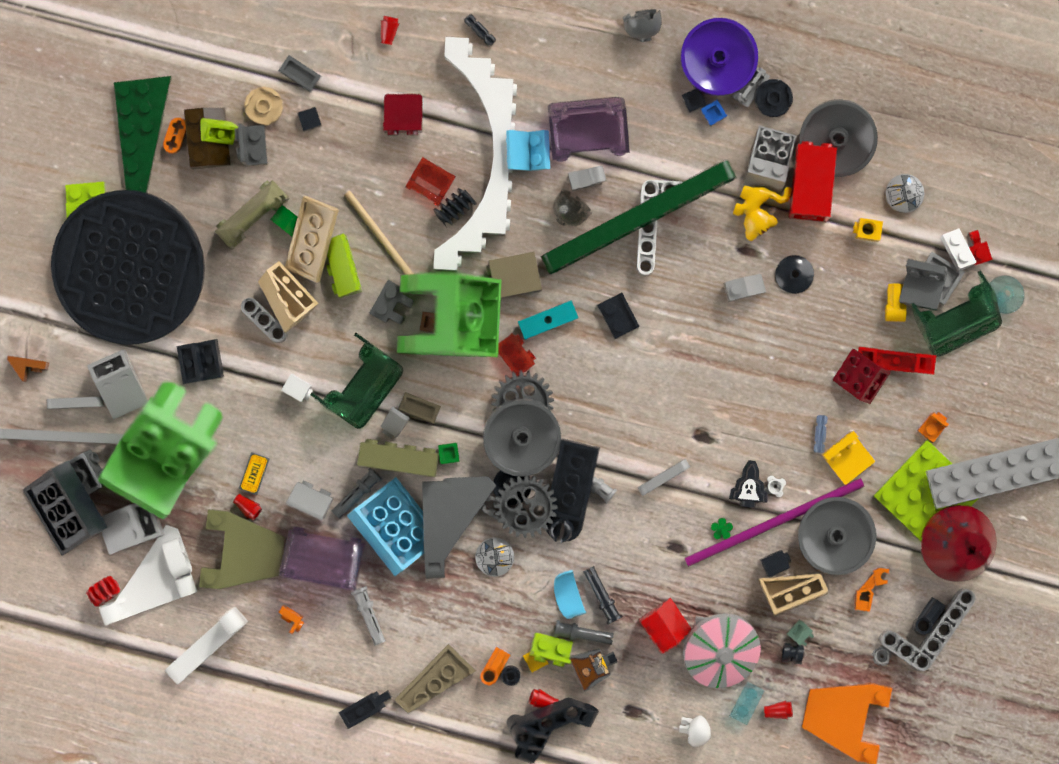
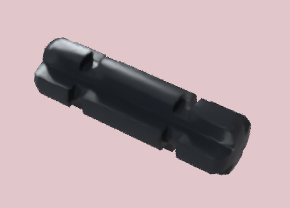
M469 14L464 19V22L469 27L471 26V29L481 39H484V42L489 47L496 42V38L489 34V31L479 21H476L472 14Z

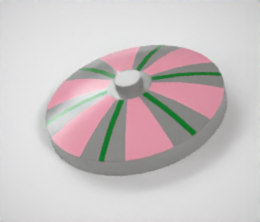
M733 614L713 615L699 622L688 634L683 647L684 663L691 676L702 685L712 688L730 687L743 681L756 667L760 657V640L754 628L745 619Z

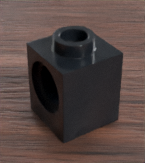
M783 550L776 551L760 559L767 577L789 569V563H792L788 553H784Z

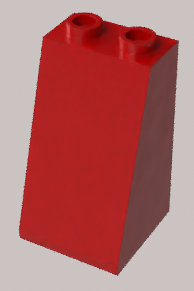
M802 141L801 144L797 145L788 218L827 222L831 217L837 148L832 147V144L821 143V146L813 145V142Z

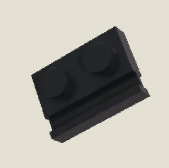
M622 292L597 305L614 339L640 327Z

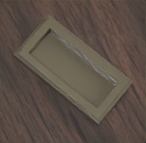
M405 392L398 410L434 424L441 406Z

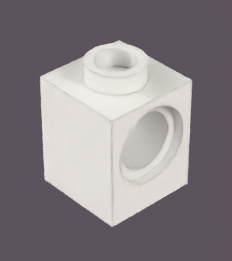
M290 374L281 390L300 402L308 401L313 393V390H311L312 385L293 374Z

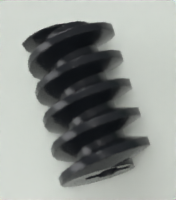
M458 188V195L452 193L453 200L446 198L447 205L440 203L441 210L433 209L435 215L446 228V223L453 225L451 218L459 220L457 213L465 215L463 208L471 210L469 203L477 205L465 189Z

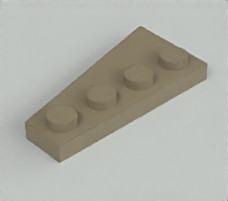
M448 644L394 700L407 713H410L449 687L476 672V670Z

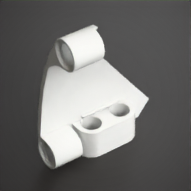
M169 525L164 527L165 535L157 538L118 598L114 602L99 607L105 625L198 592L191 575L192 566L177 528Z

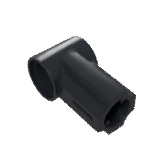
M931 597L918 618L914 620L913 630L920 635L928 634L946 606ZM921 620L927 623L925 631H920L918 628V623Z

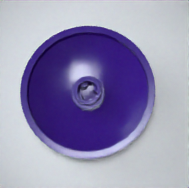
M712 18L696 25L686 36L681 49V66L686 78L695 88L709 95L725 96L741 90L752 79L758 65V48L752 34L742 24L727 18Z

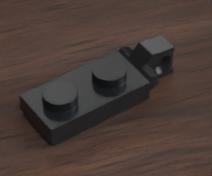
M389 690L380 695L376 691L338 713L347 729H350L386 707L384 702L392 698Z

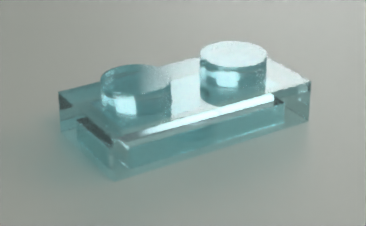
M747 681L729 716L747 725L765 690Z

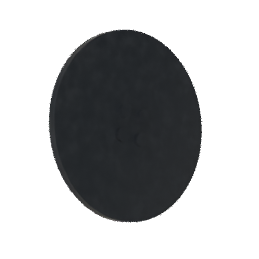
M115 190L97 195L85 201L67 217L53 245L51 275L61 305L73 321L82 329L108 342L134 345L148 343L166 336L189 317L203 289L205 261L202 246L194 228L176 207L166 200L147 192Z

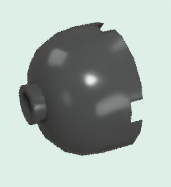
M656 9L635 11L636 14L632 17L630 13L623 16L625 31L634 39H640V42L652 40L651 37L660 31L662 25L661 11H656Z

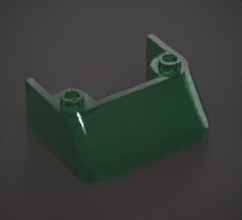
M981 270L977 272L980 284L970 289L968 293L969 300L935 316L930 310L920 312L914 302L911 303L915 321L932 355L941 357L997 330L1001 326L1002 318L995 290Z
M355 333L354 336L364 343L359 351V358L364 362L342 393L332 390L324 399L313 392L310 396L353 427L360 429L367 424L403 374V367L361 335Z

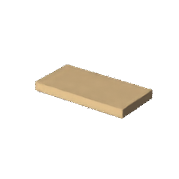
M303 196L285 268L288 271L316 283L320 282L339 209L308 196Z

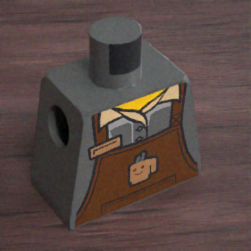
M600 649L569 657L584 692L610 676L608 666L618 662L614 652L602 656Z

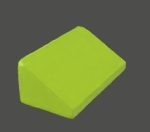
M201 118L202 141L234 144L237 125L230 121Z

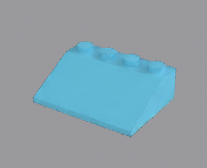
M396 477L347 515L394 576L398 575L424 554L423 510Z

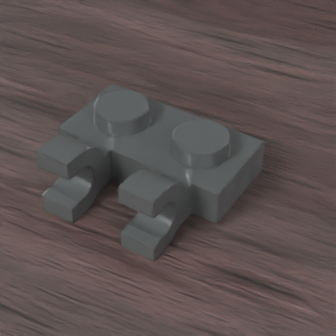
M387 280L369 314L385 323L390 318L401 325L405 318L394 312L398 302H401L411 308L415 301L400 292L399 285Z

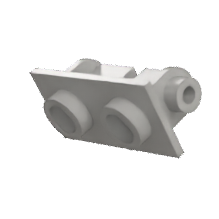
M757 67L749 83L741 90L735 92L732 97L748 108L754 99L757 87L762 82L768 80L770 76L766 74L764 69Z

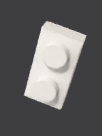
M960 229L940 237L957 271L973 266L976 263Z

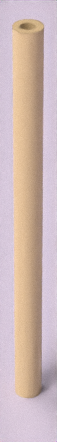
M348 191L344 196L405 275L414 274L351 191Z

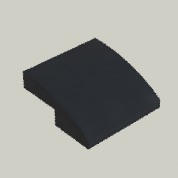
M218 339L176 346L183 384L224 377Z

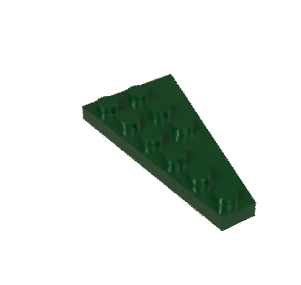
M172 76L114 82L126 190L148 192Z

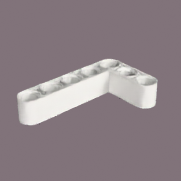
M645 181L641 188L640 204L664 192L666 186L674 187L681 182ZM653 185L656 190L655 193L647 194L645 186ZM657 221L651 223L653 226L651 233H645L642 228L638 232L636 267L638 273L643 276L650 275L655 267ZM644 242L652 245L650 252H644L641 249V245ZM644 261L649 262L651 265V269L648 272H644L640 268V264Z
M236 607L223 615L218 620V623L165 669V672L177 685L248 622Z

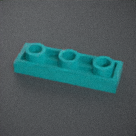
M572 300L520 320L518 324L526 340L576 320L579 317ZM546 317H551L552 322L547 324L545 323L544 319Z

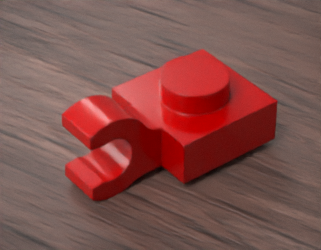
M979 231L969 232L973 245L969 249L976 260L973 266L993 260L987 241L981 243Z

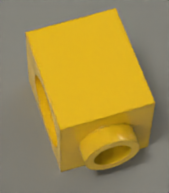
M859 218L858 222H854L853 233L856 234L855 238L879 242L881 240L883 221ZM866 224L872 228L870 235L864 234L862 230Z

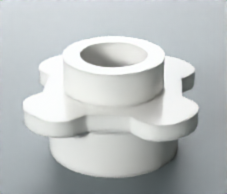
M769 476L767 478L768 484L764 491L781 497L786 481L783 478L776 479L774 476Z

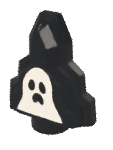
M748 460L743 468L742 477L736 480L735 488L730 490L729 499L740 501V506L756 508V503H768V493L764 491V483L759 479V468L756 461Z

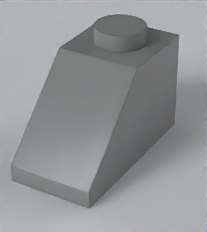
M761 274L724 283L728 302L766 293Z
M392 407L380 426L384 429L382 433L391 439L393 436L398 437L410 418Z

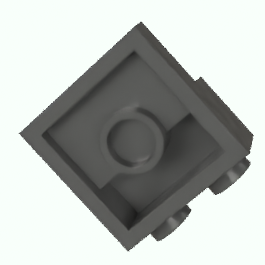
M91 449L69 461L88 495L104 487V485L98 482V478L103 471L98 463L100 461L99 456L92 452Z

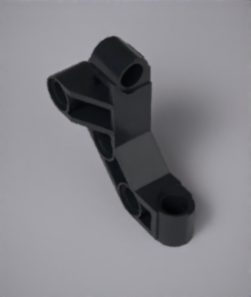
M565 698L523 716L518 714L511 715L507 719L506 724L518 745L515 751V758L533 764L539 754L542 753L553 730L569 723L591 727L599 710L591 704L573 698Z

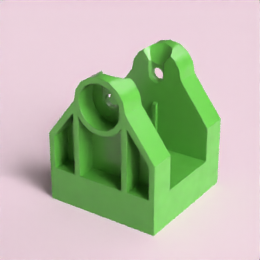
M458 273L400 275V292L437 295L435 335L397 336V353L458 357H498L501 301L500 279Z

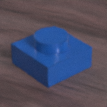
M718 99L701 109L710 127L727 117Z

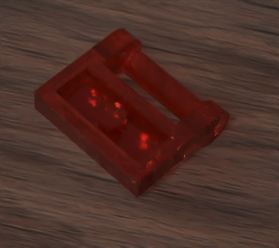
M422 157L405 188L413 189L433 201V204L439 207L456 176ZM419 177L441 190L440 193L436 195L416 183L417 178Z

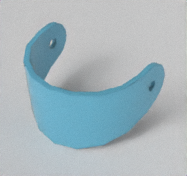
M573 570L557 575L554 580V594L562 615L566 619L587 614L576 585Z

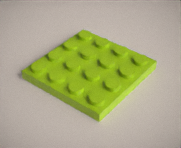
M928 440L873 495L921 542V535L928 520L936 512L945 508L935 509L925 471L952 465ZM979 498L953 505L972 506Z

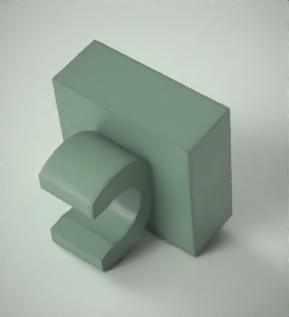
M800 619L787 633L800 646L801 644L807 645L805 640L808 636L814 637L812 634L813 630Z

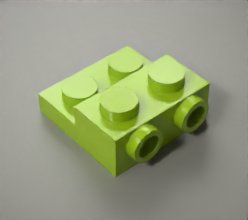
M105 182L65 185L67 217L85 201L106 193Z

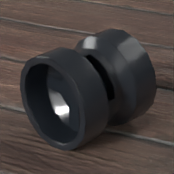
M784 643L782 662L788 663L792 661L795 664L801 665L804 645L792 646L789 643Z
M513 665L506 666L501 673L503 683L508 686L516 685L521 677L519 669Z

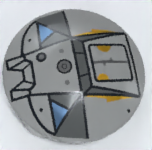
M901 174L894 177L888 183L886 199L893 210L902 213L912 212L922 204L924 188L916 177L909 174Z
M489 538L479 545L475 559L478 568L486 575L501 576L512 567L514 552L507 541L500 538Z

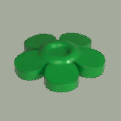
M719 518L718 524L712 523L711 529L715 531L713 533L714 538L720 539L721 536L724 539L730 538L731 534L729 531L733 530L732 523H726L725 518Z

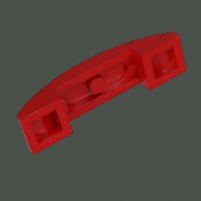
M868 347L858 348L861 354L888 370L930 375L935 373L937 355Z

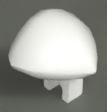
M701 715L693 719L682 717V725L679 727V732L689 734L688 743L692 747H700L706 744L711 737V730L707 720Z

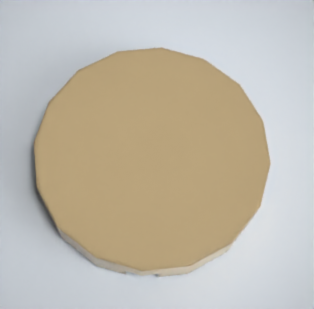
M257 88L247 95L244 103L245 112L248 118L255 124L271 125L280 118L283 111V101L280 95L272 88Z

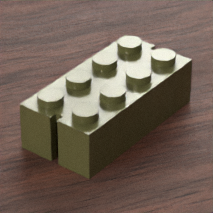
M365 439V442H360L357 465L436 477L439 454L435 453L436 449L423 448V451L416 450L417 446L404 445V448H398L397 443L385 442L384 445H378V440Z

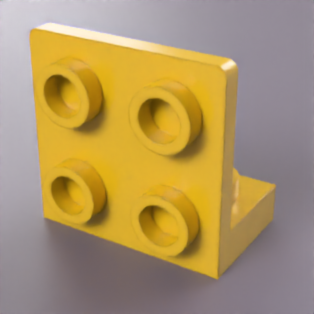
M855 431L849 432L821 454L845 485L875 462L859 441V436Z

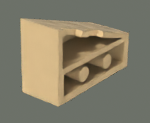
M280 261L266 270L258 281L285 333L306 318L318 305V302Z
M821 574L759 578V583L774 617L828 594V589Z

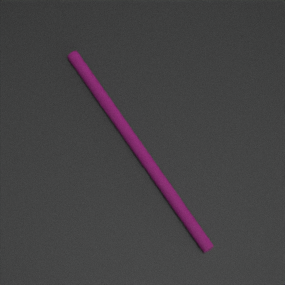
M861 478L684 559L688 567L804 515L812 505L823 499L843 497L865 487Z

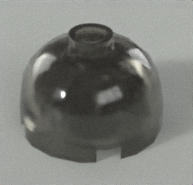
M565 189L558 193L553 203V211L557 217L556 221L562 226H579L592 214L590 212L591 209L578 196H576V199L571 197L570 194L572 192Z

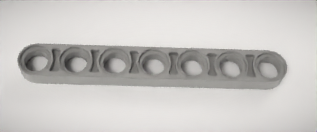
M0 429L1 439L118 444L123 435Z

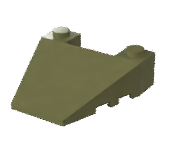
M273 180L264 182L259 187L261 190L227 221L223 219L216 225L218 228L215 230L216 234L231 250L246 238L243 233L271 208L276 211L289 200V197Z
M208 509L206 529L225 531L221 569L201 568L199 587L222 589L281 576L285 543L284 536L231 511Z

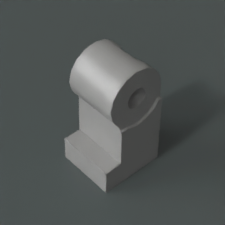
M603 166L568 173L572 192L607 181Z

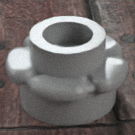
M883 646L875 649L872 653L874 663L877 665L881 664L882 666L887 665L891 659V652Z

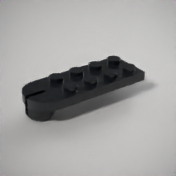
M564 438L561 440L551 490L554 493L550 496L557 499L552 503L557 505V509L552 510L556 513V516H550L553 524L546 523L548 527L546 532L555 542L559 539L562 523H564L565 528L560 543L574 540L583 529L600 447Z

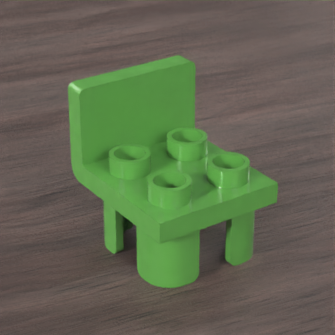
M172 382L160 384L154 396L150 397L147 404L122 435L98 478V482L161 519H165L170 514L187 480L212 452L217 443L212 438L223 419L222 413L209 403L203 405L192 427L174 417L173 415L185 395V389Z

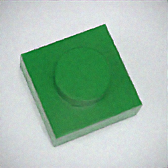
M458 443L438 445L440 464L460 462Z

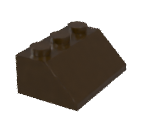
M225 108L185 109L184 116L190 168L195 170L231 166L229 144L201 140V118L226 121Z

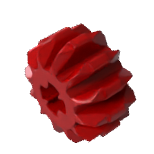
M107 576L89 587L86 594L89 601L94 606L99 607L117 596L121 589L112 576Z

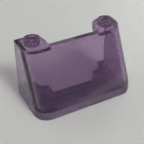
M608 97L551 103L547 106L553 160L566 161L571 156V153L610 149V152L614 153L615 156H623L626 153H630L627 109L624 98Z
M293 526V530L289 529L278 576L347 590L357 589L366 544L361 543L362 539L350 537V540H342L304 532L305 528Z

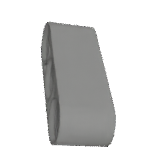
M246 298L242 301L241 310L271 340L277 343L286 340L288 333L284 332L280 323L258 301L253 298ZM248 302L255 303L254 311L247 312L245 307ZM263 315L269 317V323L265 326H262L259 322L260 317ZM282 329V338L275 339L273 336L274 330Z

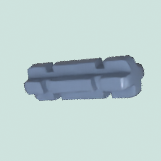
M826 415L817 416L816 444H814V452L824 453L825 451L824 442L827 430L825 424H827L828 419Z

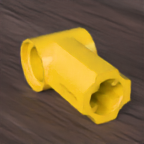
M888 284L887 304L885 306L886 322L906 321V305L899 302L904 284Z

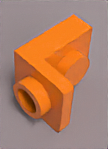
M932 412L917 431L933 443L949 424L946 422L947 418L940 412L937 414Z
M283 605L278 612L281 614L280 618L288 623L294 622L289 631L290 634H293L295 631L299 632L304 624L302 621L304 616Z

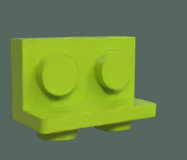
M536 632L534 633L529 656L535 657V661L545 663L546 660L553 661L555 666L564 667V665L571 663L569 657L573 642Z

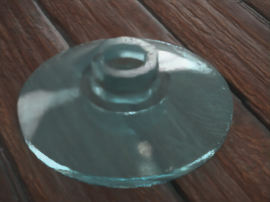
M998 276L988 285V302L993 309L1000 313H1013L1024 302V289L1020 282L1011 276ZM1006 290L1010 292V296L1005 294Z

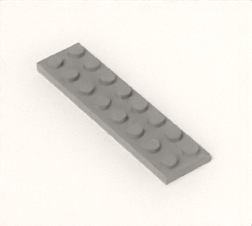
M1059 438L925 471L935 509L1059 478Z

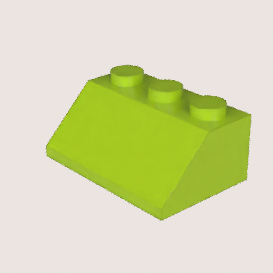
M343 233L332 237L326 256L328 257L329 265L326 266L329 276L334 278L335 283L332 284L334 295L338 294L339 298L361 293L362 289L347 236Z

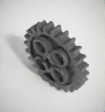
M520 370L517 376L514 371L511 378L505 375V382L499 380L501 387H494L498 393L492 394V397L496 400L492 401L491 405L499 407L503 403L511 401L505 398L506 393L509 391L516 393L515 398L512 400L520 399L516 386H520L524 399H531L542 403L550 410L554 409L549 404L554 402V398L548 397L553 392L552 390H547L550 386L549 383L543 385V377L537 380V373L531 377L529 370L526 375H523L522 370ZM527 385L534 387V391L530 394L524 392V388Z
M526 474L524 480H521V477L517 475L516 482L510 478L511 484L503 483L505 490L499 489L498 491L501 496L495 497L500 502L494 504L495 508L500 509L495 512V515H501L498 523L504 521L505 523L502 528L510 527L509 534L516 531V537L520 533H523L524 538L527 537V533L534 537L535 531L541 535L542 527L548 530L547 522L553 524L550 516H556V513L552 510L557 509V505L552 503L557 499L556 497H550L554 491H547L549 484L542 486L543 479L536 482L535 476L528 480V475ZM527 489H533L535 495L528 498L524 495V492ZM517 491H520L526 504L530 503L529 510L534 516L535 521L530 519L525 508L521 509L523 506L516 493ZM510 498L518 500V504L515 507L508 506L507 501ZM538 505L544 508V512L540 515L535 514L533 511ZM519 515L527 517V521L524 524L516 521Z

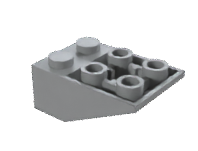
M759 126L743 185L765 187L781 195L786 182L796 135Z
M126 350L118 351L87 365L93 381L113 419L147 404V397Z
M135 503L101 516L108 527L102 531V535L109 555L165 535L159 517Z

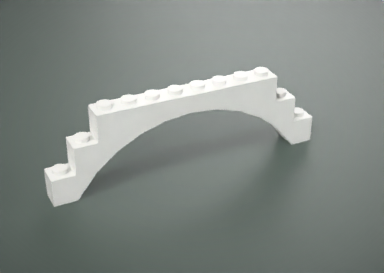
M445 37V59L467 78L478 93L489 117L493 133L494 157L487 189L473 216L456 235L434 251V270L457 271L458 267H461L462 255H458V252L482 253V249L486 248V237H482V234L506 235V231H510V219H506L507 211L511 212V200H507L508 192H512V181H509L508 178L509 173H513V170L508 169L506 131L515 130V123H511L512 115L516 114V104L512 103L513 96L517 95V84H513V79L490 78L491 75L494 76L495 64H491L490 58L468 57V55H472L473 44L469 43V38Z

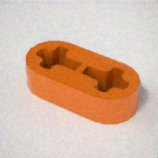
M177 117L172 119L169 124L163 147L170 154L178 153L182 147L186 135L184 119ZM181 122L183 129H179L176 135V128L173 126ZM176 137L175 143L177 144V148L173 147L172 150H170V147L167 144L168 142H172L173 138Z

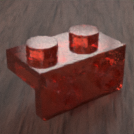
M511 333L498 343V354L517 376L520 370L525 373L533 367L536 357L530 349L526 351L523 348L524 341L518 334L514 336Z

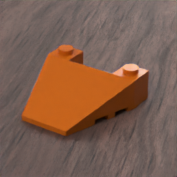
M870 682L810 689L802 728L856 761L876 764L880 745L862 740L869 703L889 707L893 688Z

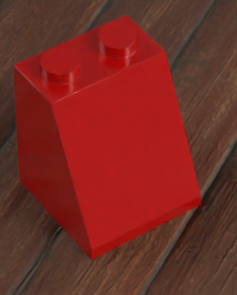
M671 597L639 618V621L662 654L677 645L692 630Z

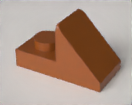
M7 356V360L23 382H27L29 367H31L30 371L42 373L43 369L48 370L49 362Z

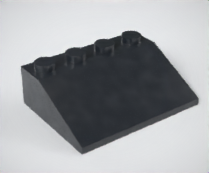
M69 461L50 469L23 489L61 556L108 528Z

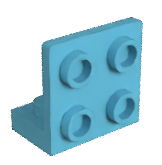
M549 130L532 132L506 131L508 169L524 171L550 169Z

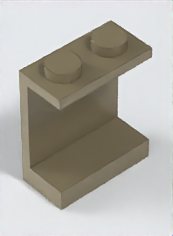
M535 252L489 260V265L486 266L488 277L492 276L493 279L501 280V298L533 291H542Z

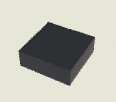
M697 88L681 95L689 113L707 106L702 92Z
M316 107L297 113L304 132L322 126Z

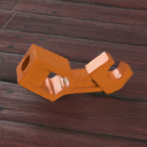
M877 568L873 570V574L859 590H856L855 610L870 612L874 594L871 590L874 586L888 583V580L881 579V574L884 572L889 573V569ZM862 592H869L867 595L868 601L859 600Z

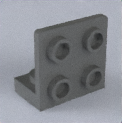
M238 123V128L235 129V137L240 144V148H237V159L244 166L268 164L265 125L245 127L242 123Z
M908 259L906 263L907 274L899 302L936 311L947 277L946 267Z

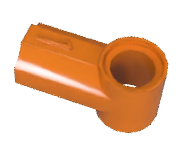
M496 647L481 672L482 682L486 685L494 684L511 655ZM486 671H492L495 674L492 682L484 680V673Z

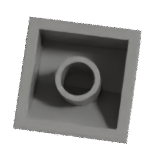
M304 480L302 483L297 482L286 504L320 520L325 519L334 499L330 497L331 493L322 488L320 491L313 489V484Z

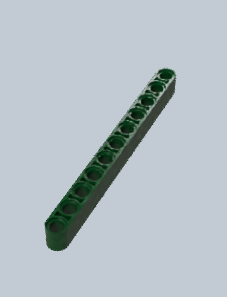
M724 160L543 254L541 259L549 275L554 274L732 182L737 177L729 161Z

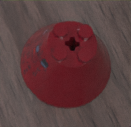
M951 505L939 510L928 520L921 535V554L925 564L938 577L952 582L968 581L980 575L990 565L996 551L997 538L991 521L980 510L967 505Z

